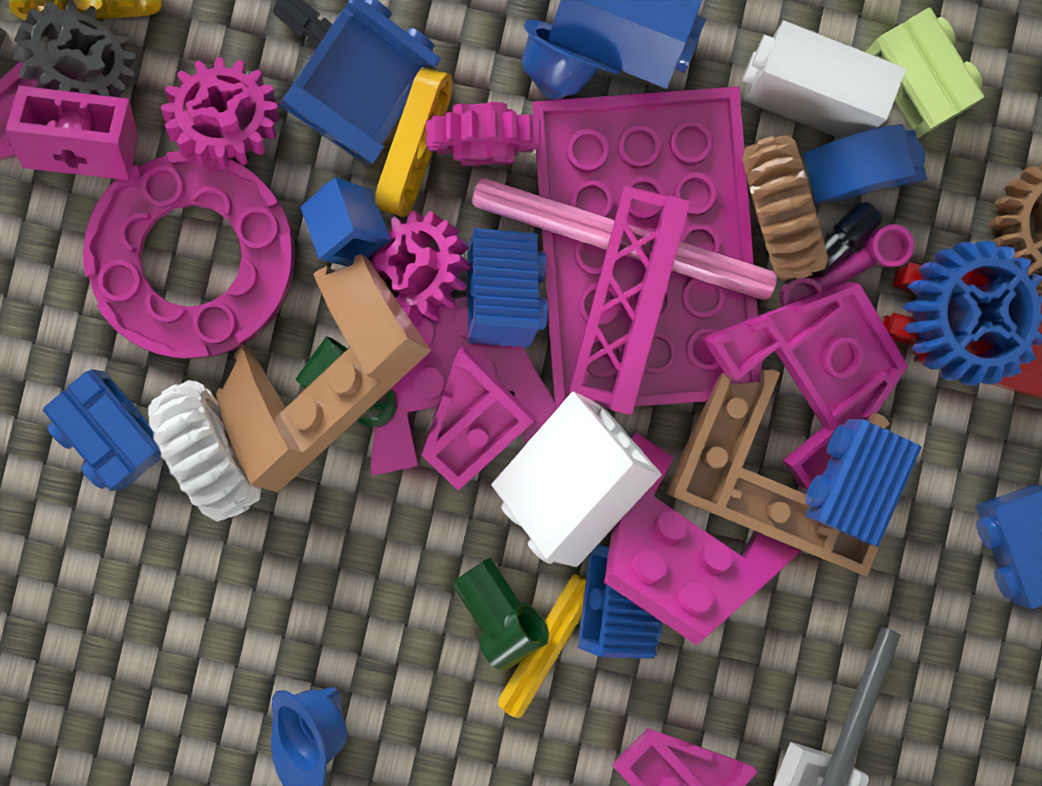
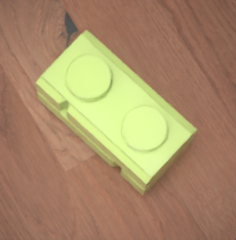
M931 7L884 33L865 51V53L906 68L894 101L911 129L915 130L917 139L968 110L985 97L980 90L982 88V78L979 71L972 63L968 61L963 62L954 47L956 38L953 28L946 19L942 17L937 18Z

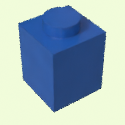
M334 177L300 207L319 260L348 267L353 265L355 256L362 254L370 258L391 241L379 207L375 203L373 191L370 188Z

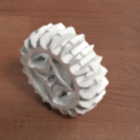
M188 380L179 386L178 384L162 391L161 396L152 400L151 405H149L148 415L149 426L154 432L153 439L162 452L161 457L170 468V474L175 476L180 489L187 493L191 503L198 506L202 514L218 522L243 513L250 509V505L260 500L261 488L250 485L225 430L218 400L214 398L210 390L197 381Z

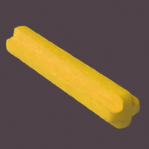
M577 574L571 576L545 620L549 631L548 643L520 662L498 699V706L505 713L516 718L522 717L582 616L586 578Z

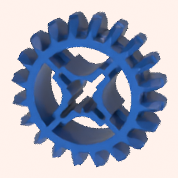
M985 240L974 244L967 241L955 244L952 250L949 248L938 251L934 255V262L924 263L918 268L923 280L913 281L907 286L917 296V299L913 302H907L902 307L909 313H914L915 322H910L903 329L908 333H918L919 339L911 347V350H914L916 353L928 352L923 366L929 369H940V377L947 381H957L959 379V383L963 385L977 386L981 382L983 384H997L1002 381L1003 377H1013L1016 374H1020V364H1028L1036 360L1031 346H1040L1042 344V334L1038 331L1039 325H1042V294H1038L1036 287L1042 281V276L1037 274L1027 275L1031 260L1024 257L1014 259V248L1008 246L996 247L995 242ZM969 271H973L987 278L988 282L984 286L979 287L975 285L967 286L961 278ZM977 340L987 341L992 346L980 356L973 355L964 349L969 342Z

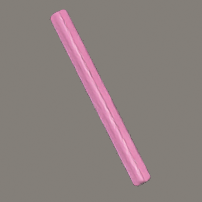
M485 178L478 181L472 197L473 205L476 208L606 250L608 248L615 220ZM629 225L637 241L651 233L650 231ZM623 231L618 252L632 244L625 231ZM654 239L641 246L648 260ZM681 241L679 242L672 271L761 300H767L772 296L777 283V274L774 271ZM636 250L625 255L642 261Z

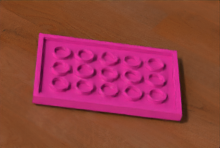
M739 86L532 102L533 118L540 119L541 148L535 149L539 196L612 220L616 218L624 185L663 196L688 200L691 202L682 231L681 242L754 265L747 175L742 159L745 150ZM632 199L626 222L628 225L653 232L657 230L663 207ZM541 229L542 246L546 254L545 286L556 411L570 395L569 390L607 250ZM623 256L615 261L612 275L622 292H625L643 281L646 267L640 260ZM671 271L634 407L707 402L719 375L725 372L705 344L704 339L710 334L757 317V298ZM609 283L604 303L618 296L611 283ZM640 291L626 298L633 311H635ZM619 302L601 313L598 326L610 344L629 333L632 319L622 302ZM595 335L591 354L603 348L597 335ZM626 343L613 350L619 362H621ZM608 354L587 365L582 384L613 391L618 371ZM762 361L738 381L731 379L730 384L760 382ZM595 401L602 404L605 409H610V404Z

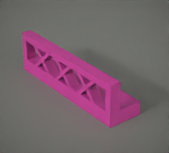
M624 185L569 394L572 391L589 399L610 404V410L632 416L691 201L672 196H663ZM632 199L663 207L657 230L638 241L626 222ZM623 231H625L632 244L618 252ZM654 239L648 260L641 246ZM636 250L646 267L644 278L639 284L622 292L612 275L614 264L619 258ZM609 283H611L618 296L604 303ZM640 291L635 311H633L626 298ZM622 302L632 319L629 333L609 344L598 326L602 312ZM595 335H597L603 348L591 354ZM626 343L621 362H619L613 350ZM605 354L609 355L618 371L612 392L582 384L587 365Z

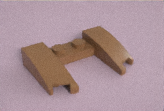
M362 254L355 256L353 265L337 271L324 267L313 274L324 300L350 348L287 407L284 406L250 347L241 345L233 356L237 361L224 388H218L216 396L223 424L234 453L252 486L278 493L431 352V349L370 260Z
M762 370L760 371V382L730 384L731 378H728L725 373H721L695 424L665 494L867 577L879 547L863 543L806 517V511L810 508V505L805 502L806 494L742 468L780 372ZM872 413L868 420L883 429L890 424L884 416L877 413Z

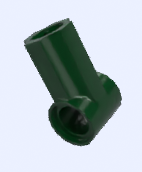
M491 557L465 572L451 583L481 629L479 633L480 649L487 661L496 669L508 670L548 643L549 631L544 618L531 605L519 602Z

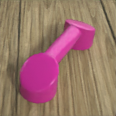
M896 224L875 229L865 238L861 250L842 260L826 276L787 281L779 293L780 306L784 307L839 286L872 266L887 268L906 263L914 251V239L911 233L905 227Z

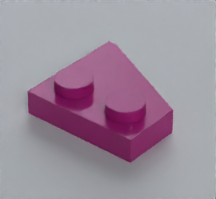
M462 346L456 353L425 439L421 456L457 490H460L534 422L533 415Z
M647 728L611 765L630 786H746L758 773L753 766L650 728Z

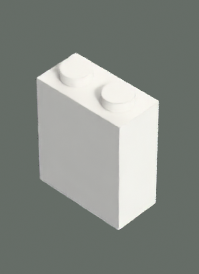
M783 21L773 38L767 35L763 36L757 51H754L742 78L743 82L750 84L744 101L841 139L853 134L876 129L887 120L906 68Z
M572 391L491 485L503 500L502 510L513 522L523 527L531 538L528 541L529 547L541 560L549 564L557 562L578 567L662 474L602 404Z

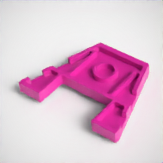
M852 282L841 284L715 332L704 339L705 344L726 376L736 381L774 351L781 359L822 424V428L782 460L804 494H807L813 479L819 474L823 475V472L827 469L828 462L832 458L831 455L827 454V446L836 428L839 425L845 426L848 419L869 420L872 413L879 411L908 368V364L860 284Z
M467 297L454 299L456 305L453 308L442 303L438 306V320L434 321L423 314L420 326H415L431 349V352L392 387L398 401L397 411L393 419L386 425L375 428L371 459L372 476L420 466L409 414L438 406L456 353L462 346L509 392L513 391L515 398L533 415L534 422L522 432L525 443L532 439L555 412V402L523 347H512L510 345L503 347L499 344L492 346L479 343L472 345L468 343Z
M635 432L631 439L662 475L613 527L604 583L697 645L802 550L753 531L741 556L655 498L654 494L674 458Z

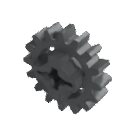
M68 0L64 10L61 11L52 1H47L42 13L32 8L27 15L25 23H20L14 39L17 45L13 52V60L23 63L19 73L20 78L23 80L35 79L38 82L36 88L121 98L135 73L130 69L135 60V54L124 50L129 40L127 35H114L111 30L115 23L112 18L106 19L103 22L95 19V7L90 6L84 14L77 11L73 0ZM46 36L49 41L46 49L42 50L41 40ZM104 63H107L108 75L104 77L102 72L105 68Z

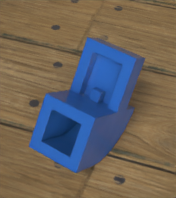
M903 124L885 126L853 134L803 153L816 204L847 201L881 188L911 186L927 180L924 168V149L917 140L915 130H905Z

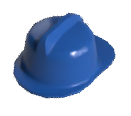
M527 20L525 22L524 28L528 33V38L522 57V67L541 93L547 98L557 100L567 95H576L584 88L598 69L621 74V70L548 42L553 25L538 20Z
M334 687L321 691L306 690L295 695L286 690L276 691L272 697L271 751L275 770L282 785L325 786L327 764L340 752L348 741V731L342 714L340 692Z

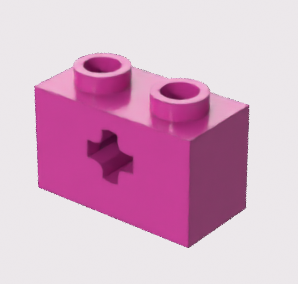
M18 86L6 127L7 135L22 168L121 180L130 179L139 135L129 99Z

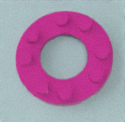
M180 151L166 153L167 156L154 159L141 166L134 165L129 180L116 179L101 196L91 214L84 238L83 264L85 276L89 277L93 293L98 302L96 306L101 314L118 333L130 342L156 354L174 358L204 359L231 352L253 340L273 321L287 298L294 275L295 244L293 232L288 217L277 197L264 182L241 164L228 158L226 169H220L217 158H210L203 167L198 165L195 151L185 157L180 154ZM197 206L214 210L229 221L239 238L242 258L238 275L226 293L211 302L187 307L170 303L154 291L144 273L142 252L146 236L158 219L174 209Z

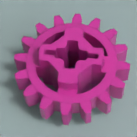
M217 57L214 68L207 69L199 60L195 62L197 73L193 76L183 71L177 73L181 87H166L165 92L169 103L161 105V111L166 122L165 127L170 141L177 142L182 156L185 157L195 151L198 165L204 167L210 158H217L220 169H226L228 158L236 157L237 161L244 166L247 164L246 152L249 150L260 155L265 153L262 138L275 139L276 130L274 122L279 121L278 105L275 103L274 89L272 85H264L261 71L255 70L246 75L244 61L238 60L230 69L225 68L222 57Z
M493 101L482 104L461 103L453 106V113H446V117L433 116L432 120H426V147H428L429 151H437V154L452 153L453 160L461 161L463 166L508 165L514 163V156L519 155V152L531 153L533 149L541 148L540 119L533 118L531 114L517 115V112L507 109V103Z
M414 210L410 211L407 223H404L396 216L391 218L392 231L388 233L391 241L371 256V263L414 326H420L423 314L436 321L439 319L438 306L443 303L453 308L456 305L450 294L454 289H466L467 285L459 279L460 272L470 270L471 263L461 257L469 249V246L458 237L460 231L448 221L442 220L433 212L429 211L423 217ZM431 239L437 242L440 252H437V248L431 244ZM393 290L399 293L398 298L393 293Z

